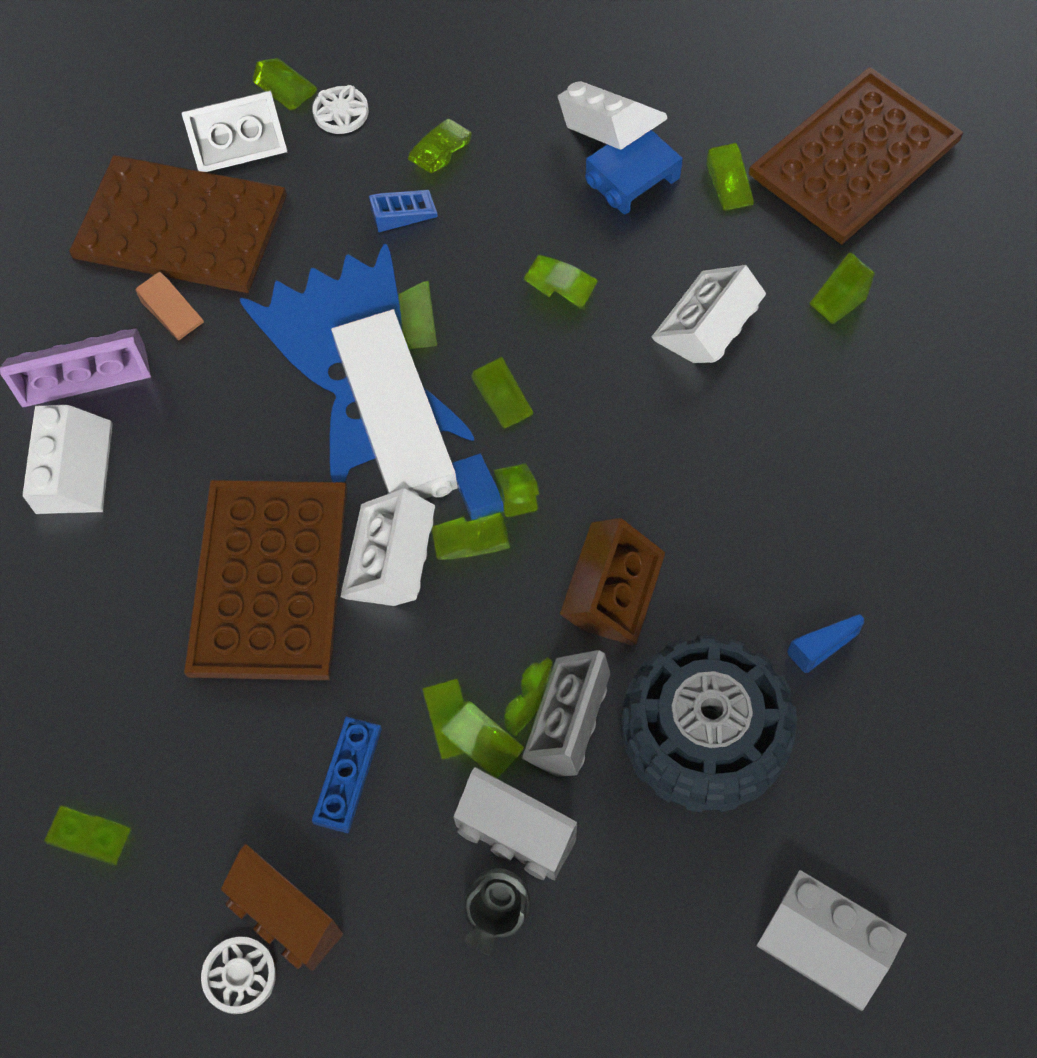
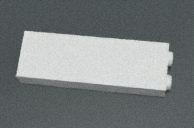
M394 309L331 328L339 357L388 494L405 488L417 496L426 499L432 496L442 497L457 489L455 470Z

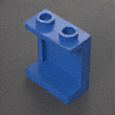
M650 130L621 150L607 144L586 158L585 178L590 187L597 189L606 197V200L613 208L619 209L625 215L630 212L633 199L665 178L670 184L677 181L681 176L683 158L656 133Z

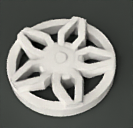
M352 85L322 90L318 93V97L313 104V115L317 125L323 130L335 134L349 133L358 129L364 124L369 113L365 96ZM360 115L359 118L350 123L352 116ZM334 120L337 125L328 124L326 121Z
M249 937L227 939L213 948L203 964L201 983L204 994L210 1003L224 1012L231 1014L250 1012L263 1004L271 995L276 980V965L269 950L257 940ZM237 945H250L257 948V950L248 953L245 959H243V952ZM229 947L236 953L237 958L230 960ZM222 952L224 968L217 967L210 971L214 960ZM264 955L258 965L253 967L251 961ZM266 963L269 970L267 982L261 975L255 974L262 971ZM222 974V982L209 981L210 978ZM254 981H258L263 986L264 990L262 992L251 988ZM210 987L218 989L226 987L223 992L224 1004L216 999ZM245 990L249 995L257 997L252 1002L240 1006L245 998ZM233 991L238 992V997L233 1006H231V993Z

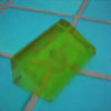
M279 58L262 60L256 63L253 82L265 91L270 90L272 97L289 110L297 108L317 91L315 85Z
M424 281L398 294L403 335L408 349L437 346L429 281Z
M470 701L463 702L440 731L495 778H498L524 750V747Z

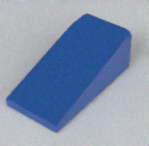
M481 453L452 463L456 473L457 487L472 522L504 512L503 500Z

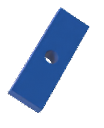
M345 717L312 818L314 825L349 834L381 734V725ZM346 769H351V770H353V771H352V774H351L350 776H348V777H342V776H341V773H342L344 770H346Z

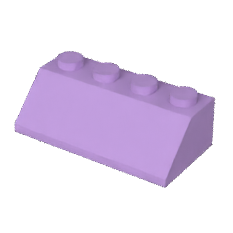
M137 328L120 330L116 333L100 337H90L83 341L66 345H56L52 348L36 352L22 353L19 356L7 358L0 366L1 376L22 408L151 377L145 345Z

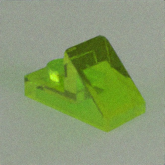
M526 463L494 470L496 484L503 500L506 517L534 512L538 509L536 495H539L537 481Z

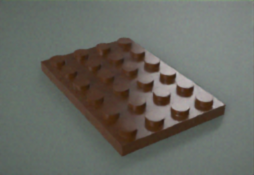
M868 67L750 166L749 175L842 245L961 140L963 131L880 73Z
M113 155L69 252L73 259L154 275L161 272L165 277L249 293L286 199L285 187Z
M210 480L184 671L187 677L330 680L347 499L346 483Z

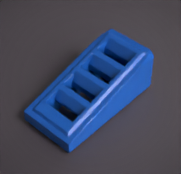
M429 190L379 193L368 196L378 232L438 217ZM424 201L426 208L420 209L419 202ZM412 204L413 209L408 210L407 205Z
M859 614L791 641L787 653L804 673H809L859 635L865 619Z

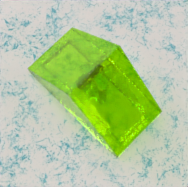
M849 252L809 304L830 323L835 324L867 299L875 272L852 252Z

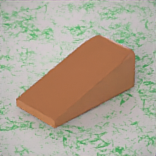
M161 272L156 273L136 288L140 302L178 341L204 323L198 313Z

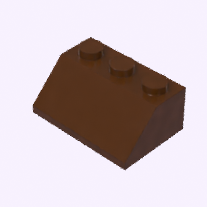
M622 518L591 522L560 615L585 632L628 645H636L666 552Z
M247 844L240 849L221 887V890L229 897L225 905L241 919L246 914L254 919L257 924L253 927V930L267 943L271 944L274 939L285 947L281 955L299 970L304 964L313 971L344 934L332 918Z

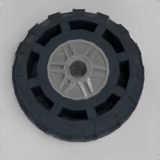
M697 635L696 639L689 641L681 640L680 638L666 644L665 648L654 655L652 653L641 664L640 669L630 682L625 695L621 717L622 740L625 752L628 754L633 770L642 782L645 781L655 790L657 796L668 803L673 801L686 806V810L703 812V810H719V812L736 809L737 806L749 801L752 802L764 794L778 779L789 760L795 742L797 726L796 706H793L790 697L791 689L784 676L781 677L780 674L774 671L772 668L773 663L761 652L754 654L745 648L746 643L732 638L729 639V642L715 640L713 635Z

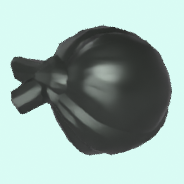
M495 868L481 873L471 881L465 894V909L473 930L465 936L466 945L472 947L479 944L480 951L490 955L494 949L495 937H508L522 928L529 916L530 896L527 886L519 876L509 870Z

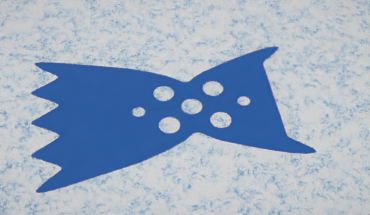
M383 244L373 268L347 254L339 280H335L317 269L311 268L304 293H299L276 281L269 307L240 298L241 305L289 362L317 385L335 394L336 399L333 403L330 421V472L332 482L345 483L348 472L352 467L375 459L362 419H351L346 414V407L350 403L355 402L347 376L341 380H333L328 375V369L335 363H342L331 328L394 309L402 330V318L393 263L387 244ZM424 388L439 431H448L462 438L474 441L472 432L464 422Z

